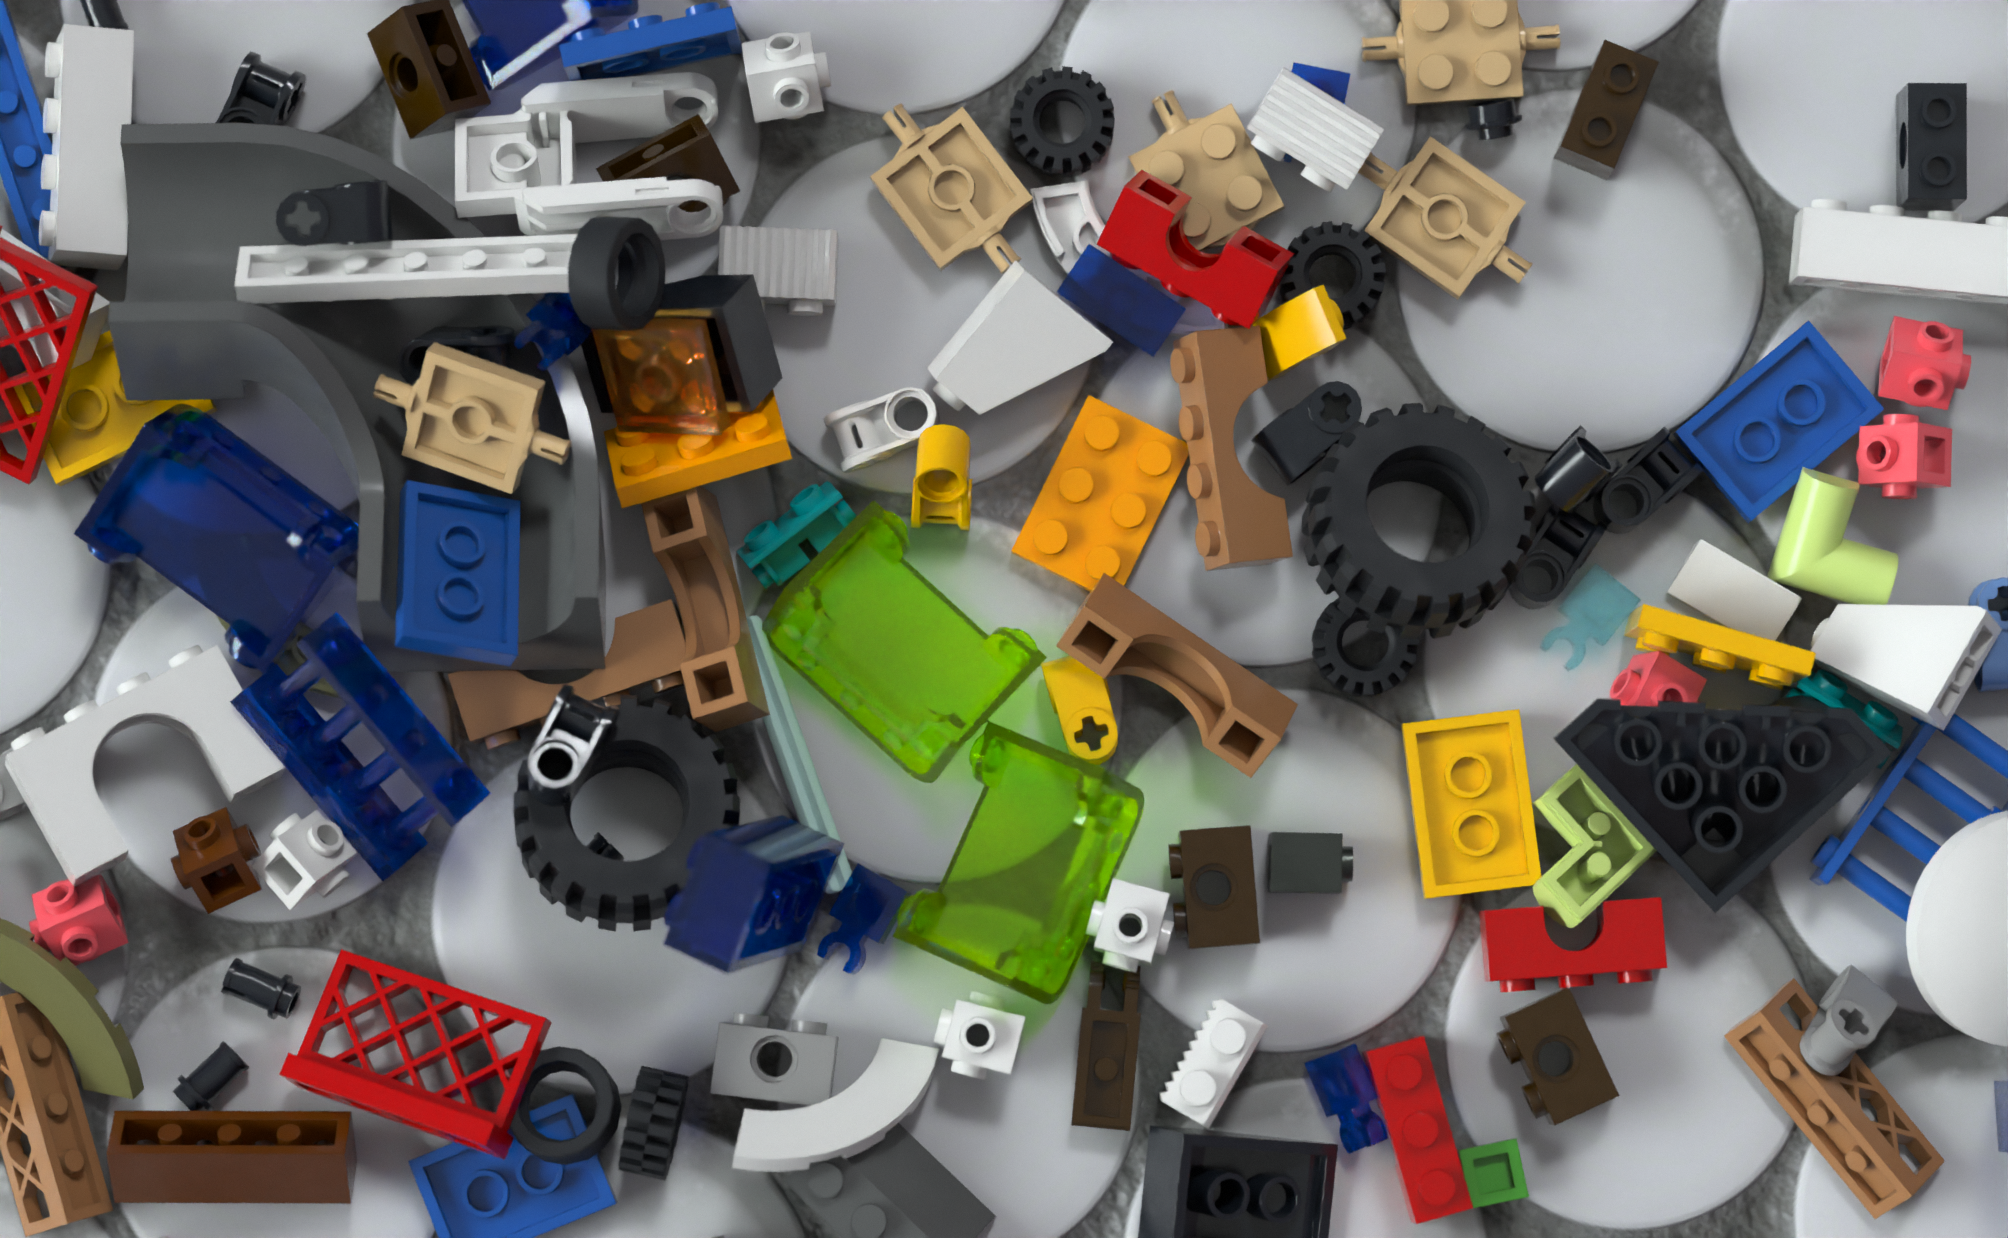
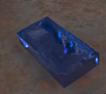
M1088 244L1057 290V294L1153 359L1186 311L1185 307L1091 244Z

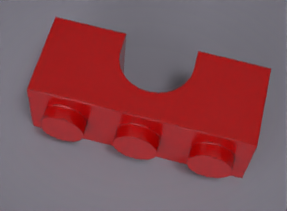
M1144 170L1139 171L1123 187L1096 245L1109 251L1111 258L1118 264L1129 269H1141L1159 279L1161 285L1170 293L1183 298L1191 297L1211 308L1212 314L1222 322L1233 326L1242 325L1250 329L1266 311L1294 253L1245 226H1242L1226 243L1222 253L1208 254L1199 251L1191 245L1183 230V217L1192 197Z
M1661 897L1603 901L1596 908L1597 930L1595 936L1587 946L1578 951L1562 949L1550 939L1545 928L1543 906L1481 911L1479 916L1485 982L1499 981L1500 993L1536 990L1535 978L1558 976L1559 988L1594 986L1593 974L1617 972L1618 984L1653 981L1652 969L1667 968Z
M1415 1036L1362 1051L1376 1102L1382 1112L1396 1160L1395 1168L1411 1222L1420 1224L1473 1209L1424 1036Z

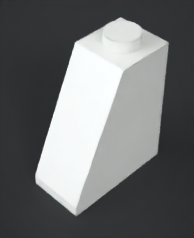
M1015 260L927 369L935 380L938 381L932 390L957 411H960L967 404L981 415L1107 351L1113 341L1094 323Z
M1837 604L1830 618L1824 619L1816 628L1812 637L1811 651L1816 653L1814 662L1822 670L1944 731L2002 629L1987 610L1978 606Z

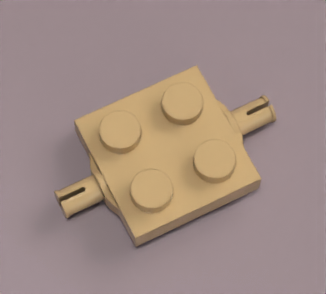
M1399 0L1400 22L1396 36L1361 38L1362 49L1384 48L1381 50H1364L1362 52L1363 62L1397 59V63L1404 76L1406 106L1522 98L1524 96L1522 63L1526 51L1560 49V38L1537 39V37L1558 36L1560 34L1559 25L1524 27V22L1518 12L1517 0Z
M1174 90L1164 93L1173 115L1169 114L1160 96L1151 101L1167 131L1156 143L1129 156V159L1136 173L1144 170L1192 197L1183 217V230L1192 246L1199 251L1225 247L1226 243L1242 226L1253 230L1260 221L1285 209L1254 146L1251 145V140L1232 103L1204 118L1187 120Z
M903 104L893 107L894 113L905 128L890 110L882 119L888 124L903 145H901L890 162L870 176L872 183L940 271L966 252L982 247L998 267L1000 273L1004 274L1010 268V265L998 250L1003 253L1011 265L1015 260L1019 262L1021 258L1020 256L1018 257L1001 232L1012 217L1033 202V197L963 107L940 124L921 130L905 110Z
M1431 136L1415 159L1400 168L1398 172L1374 156L1372 152H1370L1359 169L1358 174L1360 173L1384 190L1380 209L1364 230L1369 235V239L1457 300H1459L1475 275L1488 268L1490 264L1514 279L1518 284L1533 263L1528 262L1504 245L1510 225L1526 202Z
M435 342L426 351L421 376L413 386L381 374L374 388L376 390L373 393V398L406 408L407 433L401 455L512 494L519 486L525 460L531 453L563 465L570 451L568 450L571 447L570 440H564L539 431L538 409L546 381Z

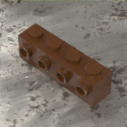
M115 1111L106 1153L115 1203L351 1204L357 1165L351 1111Z

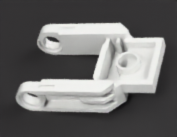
M681 72L541 83L521 98L522 108L514 114L455 119V205L458 218L517 214L519 230L528 236L578 234L579 230L591 218H641L652 225L660 240L703 237L717 230L723 221L721 188L705 180L685 179L667 181V177L577 184L575 143L656 137L697 114L700 115L708 129L712 127L718 118V92L715 83L703 74ZM683 97H696L704 102L702 106L692 110L681 109L674 105L677 100ZM689 200H699L708 205L706 209L700 212H686L678 208L681 203Z

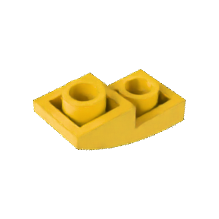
M1324 285L1315 287L1260 317L1253 324V326H1260L1268 381L1286 375L1306 360L1327 353L1346 339L1343 332L1344 322L1340 308L1335 301L1329 299Z

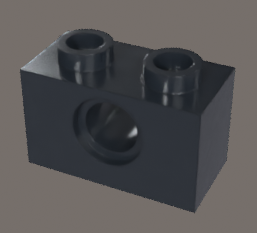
M1907 83L1896 95V206L1902 207L1905 210L1954 211L1967 200V83Z

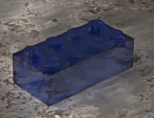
M784 815L707 832L705 837L702 836L695 842L688 856L686 869L691 871L684 892L677 893L667 909L664 924L669 929L663 945L726 974L802 951L845 843Z

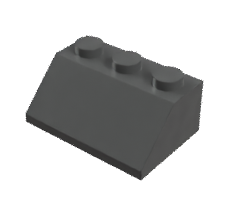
M899 1123L885 1133L883 1140L867 1150L847 1159H843L840 1155L828 1160L810 1163L809 1169L794 1170L784 1181L842 1238H976L996 1216Z

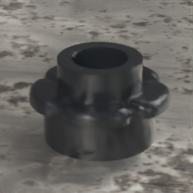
M1513 98L1479 102L1468 106L1470 122L1465 124V128L1470 131L1477 130L1479 140L1507 137L1513 135L1512 124L1520 122L1522 115H1516Z

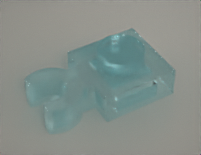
M1595 563L1557 609L1570 621L1566 626L1556 627L1549 631L1543 637L1540 649L1546 652L1555 640H1567L1572 645L1573 653L1563 668L1570 671L1583 661L1586 654L1585 641L1589 636L1598 644L1604 646L1641 599Z

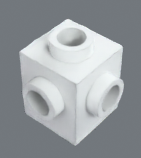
M810 31L796 34L789 32L777 33L767 39L741 43L755 123L781 118L798 119L809 113L824 111L820 88L831 86L826 52L814 54Z
M321 806L304 819H301L297 813H294L278 825L269 835L273 842L255 861L252 867L287 908L291 910L316 891L325 898L342 885L350 876L345 866L355 857L360 849L350 839L346 831Z
M1112 879L1106 903L1094 901L1086 934L1096 937L1094 951L1105 953L1102 961L1103 964L1136 973L1139 963L1151 965L1154 953L1166 955L1174 926L1173 921L1163 919L1170 896L1169 893ZM1126 919H1133L1139 923L1141 932L1134 937H1127L1119 930L1120 923Z
M971 991L969 1002L956 999L954 1011L942 1008L934 1042L945 1045L942 1057L953 1060L952 1072L983 1080L986 1078L988 1069L1011 1075L1025 1017L1003 1011L1005 999ZM974 1024H983L989 1030V1040L982 1047L971 1045L967 1039L968 1029Z

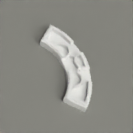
M1088 180L1030 189L1038 224L1053 256L1072 281L1097 304L1121 319L1161 334L1184 337L1195 331L1228 328V324L1216 318L1208 306L1191 297L1183 298L1170 293L1161 285L1159 279L1141 269H1129L1118 264L1111 258L1109 251L1096 245L1105 225L1095 208Z
M881 1038L878 1051L867 1070L857 1081L834 1097L811 1106L792 1110L760 1111L744 1109L732 1168L770 1172L809 1169L810 1163L828 1160L840 1155L843 1159H847L867 1150L883 1140L887 1131L905 1116H910L915 1110L932 1080L939 1049Z

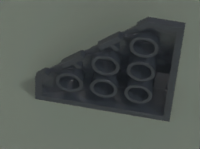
M1595 699L1553 739L1715 913L1892 753L1851 708L1827 707V713L1790 712V706L1743 704L1742 710L1708 709L1705 708V702L1658 701L1657 707L1621 705V699Z

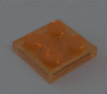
M653 318L643 329L633 331L592 328L619 432L721 436L731 425L706 320Z

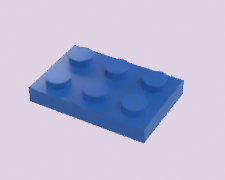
M709 2L687 8L685 10L686 17L663 21L661 15H650L628 22L629 29L606 34L604 28H591L576 32L570 36L572 42L559 45L564 69L570 81L629 77L743 53L732 6L720 9L719 3Z
M1808 320L1672 435L1695 462L1704 468L1703 471L1746 522L1749 523L1798 482L1802 467L1813 470L1860 430V426L1868 424L1884 408Z
M410 480L406 481L400 491L395 647L504 666L512 665L518 656L521 501Z
M575 1094L529 1111L530 1120L538 1132L550 1139L566 1140L574 1138L588 1128ZM510 1129L507 1133L514 1137L505 1160L454 1142L408 1161L438 1238H534L618 1203L598 1153L588 1160L568 1165L545 1162L526 1150L517 1141Z

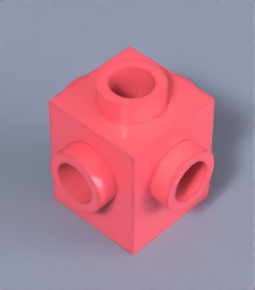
M1894 316L1879 361L1878 396L1905 401L1916 407L1929 406L1948 410L1954 389L1963 390L1965 388L1971 367V355L1963 354V330L1951 328L1936 321L1922 322Z
M1911 414L1884 415L1883 425L1860 426L1859 447L1856 454L1859 485L1882 488V498L1897 500L1916 499L1917 489L1951 487V428L1919 423V416Z
M1662 651L1633 655L1628 667L1621 671L1614 680L1610 689V698L1621 699V705L1658 707V701L1697 702L1707 679Z
M101 873L76 887L73 886L69 879L55 882L46 889L31 895L36 919L29 922L31 933L35 935V943L46 951H51L59 961L66 957L77 966L129 943L120 905Z

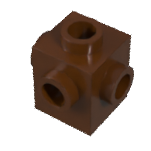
M227 807L209 815L198 817L189 824L173 831L178 855L171 858L173 869L185 890L192 887L208 914L262 890L258 874L252 867L254 864L253 859L261 856L257 840L247 823L240 827L237 826Z

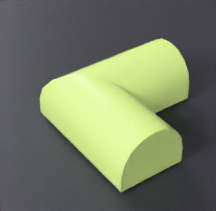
M1802 467L1767 577L1774 582L1850 604L1886 605L1897 573L1898 554L1843 538L1860 488L1859 483Z
M1577 764L1533 802L1538 811L1572 847L1533 885V893L1539 905L1543 906L1544 911L1562 926L1572 928L1580 924L1657 851Z

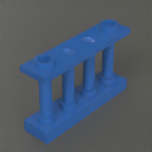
M1955 713L1952 715L1944 731L1911 716V719L1918 723L1845 829L1838 838L1830 833L1811 858L1810 862L1817 866V869L1810 877L1812 882L1818 886L1827 885L1835 873H1837L1907 922L1912 897L1850 854L1869 825L1926 865L1940 849V845L1883 806L1902 777L1969 824L1988 815L2008 811V801L2001 810L1995 805L1989 809L1916 758L1937 729L2008 779V750Z

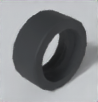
M591 218L579 230L571 248L568 264V289L573 308L580 320L593 329L621 331L643 329L654 318L661 303L665 285V257L660 238L652 225L641 218ZM618 260V282L616 287V265Z
M558 1046L541 1050L509 1129L526 1150L545 1162L568 1165L588 1160L607 1146L618 1129L622 1109L618 1086L598 1060L580 1049ZM561 1071L577 1073L587 1079L595 1090L597 1100L595 1118L589 1127L577 1137L566 1140L550 1139L538 1132L530 1120L528 1110L530 1095L538 1082L549 1074Z

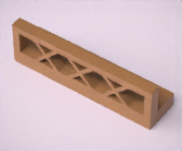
M1793 978L1784 984L1758 1010L1733 1026L1724 1037L1873 1218L1877 1219L1912 1197L1945 1160L1856 1053L1848 1066L1840 1072V1077L1821 1074L1805 1061L1800 1050V1039L1819 1008ZM1786 1002L1801 1019L1802 1031L1795 1029L1779 1010ZM1860 1098L1867 1099L1875 1108L1878 1123L1871 1121L1862 1111ZM1898 1144L1905 1145L1921 1164L1914 1172L1900 1157Z
M16 992L0 996V1149L25 1237L113 1211V1207L66 1043L46 1016L29 1000ZM6 1075L11 1078L15 1095L13 1101L8 1097L4 1081ZM22 1131L27 1135L31 1147L29 1157L24 1154L20 1141ZM38 1188L44 1193L50 1217L45 1219L42 1218L36 1197Z

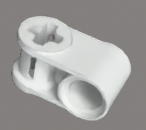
M907 387L873 400H866L843 407L826 415L823 420L826 427H833L844 457V461L840 464L843 473H849L872 466L891 457L893 454L917 446L919 436L926 428L939 425L940 415L937 406L929 394L922 389ZM913 401L924 404L927 407L928 417L921 428L907 431L898 426L897 414L904 404ZM854 425H856L859 436L861 438L863 444L862 448H859L858 442L856 440L853 431Z

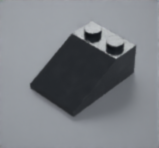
M753 274L702 275L665 284L662 300L654 318L643 329L633 331L593 329L580 320L574 308L570 310L601 413L752 412L783 378Z
M1150 1125L1138 1238H1328L1338 1145L1215 1130Z

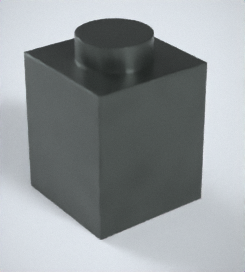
M1271 832L1269 834L1268 893H1342V882H1352L1353 846H1342L1343 833Z

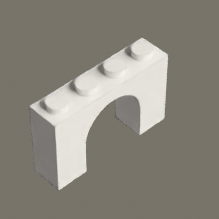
M199 645L188 648L168 661L171 667L168 671L152 679L147 672L141 673L116 688L119 694L118 697L100 706L97 705L95 700L87 701L63 716L66 724L47 734L42 727L33 729L10 744L14 751L6 755L5 766L67 878L74 887L125 861L129 850L103 806L93 781V762L96 755L108 739L121 730L140 724H159L173 728L187 736L201 752L229 804L282 777L286 766L218 645L204 652Z

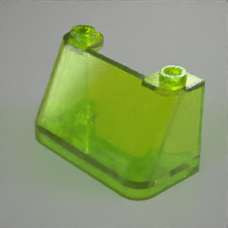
M873 500L784 588L763 621L761 629L766 634L770 647L779 657L905 772L921 782L932 783L938 779L1019 691L1047 657L1037 648L1031 636L1021 629L998 627L990 635L986 634L904 559L910 548L908 529L905 523L895 513L884 510Z
M988 721L983 734L975 740L969 755L973 777L977 782L984 785L938 891L923 888L915 895L905 899L898 913V926L893 937L1040 1003L1052 1004L1057 1001L1066 989L1090 936L1086 934L1094 901L1105 902L1112 879H1115L1140 823L1145 803L1144 793L1138 787L1102 767Z

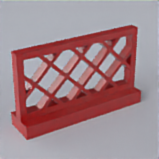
M0 237V259L16 267L24 284L22 287L5 292L0 282V317L9 335L0 337V348L14 343L27 369V372L8 377L0 361V395L12 417L11 420L0 423V434L18 429L28 449L24 461L8 453L0 438V471L29 485L37 478L98 286ZM55 286L77 297L72 313L57 318L44 289ZM29 295L43 323L23 329L10 301ZM64 326H67L66 333L62 328ZM48 332L59 355L56 362L42 366L28 338ZM52 374L51 380L49 381L47 375ZM33 381L43 401L41 410L27 414L14 386ZM37 422L36 427L34 429L32 423Z
M341 949L298 1054H287L279 1075L307 1092L505 1160L514 1139L507 1132L552 1022L545 1017ZM352 969L369 973L376 993L349 1006L344 989ZM382 978L396 983L385 987ZM412 988L421 991L427 1010L400 1023L391 999ZM434 996H437V997H440V998H443V999H446V1000L443 1001V1002H441V1003H439V1004H436V1001H435V999H434ZM382 1004L391 1028L363 1042L354 1018ZM337 1005H338L340 1011H338V1012L335 1013V1010H336ZM463 1005L472 1008L479 1027L451 1041L442 1016ZM485 1013L497 1016V1018L488 1022ZM433 1021L442 1046L414 1059L405 1035ZM345 1023L354 1047L333 1058L318 1053L326 1032ZM513 1023L530 1027L522 1049L503 1058L493 1033ZM484 1039L494 1063L466 1077L456 1052ZM396 1040L405 1064L385 1075L375 1073L368 1054ZM447 1057L457 1082L435 1093L426 1090L419 1071ZM359 1059L362 1068L349 1063ZM514 1067L510 1077L508 1070ZM499 1075L505 1091L495 1114L478 1108L471 1088ZM410 1076L413 1085L401 1082V1080ZM462 1093L465 1103L451 1098Z

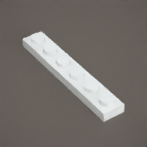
M577 234L382 241L350 245L332 243L311 246H244L239 249L234 287L237 301L253 304L549 292L569 293L568 264L571 248Z

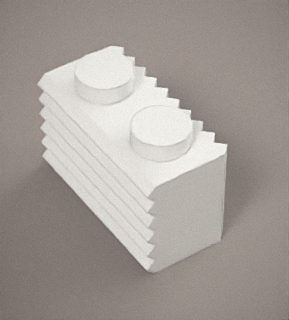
M1285 67L1282 68L1247 126L1248 130L1256 134L1251 145L1281 162L1286 153L1306 165L1301 175L1328 192H1331L1335 184L1340 185L1346 190L1348 189L1384 131L1383 127Z
M720 226L718 275L753 274L763 310L765 309V304L788 305V314L820 316L823 314V306L836 307L839 244L837 230Z
M1223 999L1212 1001L1214 1009L1206 1011L1208 1020L1200 1021L1202 1030L1194 1032L1196 1040L1188 1042L1190 1050L1182 1052L1184 1060L1176 1062L1177 1071L1170 1072L1172 1081L1164 1082L1166 1091L1159 1092L1162 1102L1208 1129L1268 1025Z

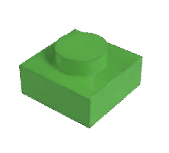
M1517 1138L1457 1150L1473 1208L1529 1197Z

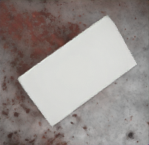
M1702 539L1695 543L1666 592L1724 627L1776 641L1802 600L1797 594Z

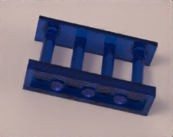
M335 612L296 644L308 658L302 665L287 677L281 668L275 664L230 702L327 817L341 829L344 837L378 877L385 881L428 844L418 831L421 827L440 814L452 828L491 793L341 615ZM323 677L347 704L328 721H325L303 695ZM361 723L367 727L385 749L365 767L342 741L345 736ZM400 768L423 794L420 799L403 812L380 786Z

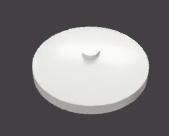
M2008 811L1991 814L1974 821L1955 833L1940 847L1923 870L1911 898L1906 925V946L1911 972L1918 989L1932 1010L1953 1028L1978 1040L2000 1046H2008Z

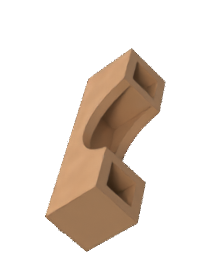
M1252 326L1250 329L1237 327L1195 331L1173 341L1174 350L1171 354L1170 367L1175 382L1179 383L1182 404L1179 413V429L1188 445L1190 466L1187 471V485L1190 495L1196 501L1199 523L1195 531V541L1199 554L1204 557L1205 571L1269 565L1293 557L1285 499L1270 494L1253 483L1242 469L1234 448V424L1239 409L1254 391L1268 383L1260 326Z
M697 486L641 503L653 554L669 579L682 617L686 652L683 661L680 663V668L693 719L718 732L770 715L717 496L704 487Z
M1105 573L1078 608L1056 647L1104 679L1121 674L1134 675L1154 682L1166 689L1188 709L1195 719L1200 730L1202 745L1250 778H1252L1281 740L1298 706L1297 703Z
M669 599L616 617L612 644L605 656V669H594L585 677L566 684L573 686L575 694L586 700L591 701L603 697L606 707L620 705V695H630V692L651 685L654 694L685 685L680 668V663L683 661L686 652L685 632L675 603ZM519 670L457 671L448 674L470 742L476 745L485 742L488 750L501 748L521 740L518 730L541 723L543 729L548 712L558 692L564 685L537 682L529 679Z

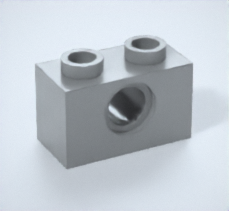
M734 1012L733 1024L719 1022L710 1093L810 1106L831 1098L839 1037L826 1035L827 1023L792 1019L791 1031L768 1028L769 1016ZM777 1041L785 1044L792 1054L791 1067L781 1076L767 1074L759 1062L761 1050L770 1042Z

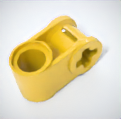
M947 424L934 425L926 428L919 436L916 473L913 479L911 528H921L923 523L955 524L959 525L961 531H970L972 479H970L971 442L964 430L956 426Z
M1071 656L1041 663L1054 714L1057 713L1066 747L1071 757L1078 763L1087 766H1098L1107 762L1115 753L1118 745L1117 725L1109 700L1111 695L1107 679L1102 678ZM1093 723L1096 731H1107L1108 735L1101 738L1100 749L1090 751L1087 743L1081 742L1077 744L1075 739L1083 735V725Z

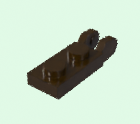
M1091 961L1087 1008L1082 1007L1071 1121L1073 1126L1130 1131L1141 1013H1137L1141 966H1138L1136 973L1130 971L1124 973L1122 991L1125 993L1123 1011L1100 1009L1101 994L1105 989L1106 970L1102 962Z

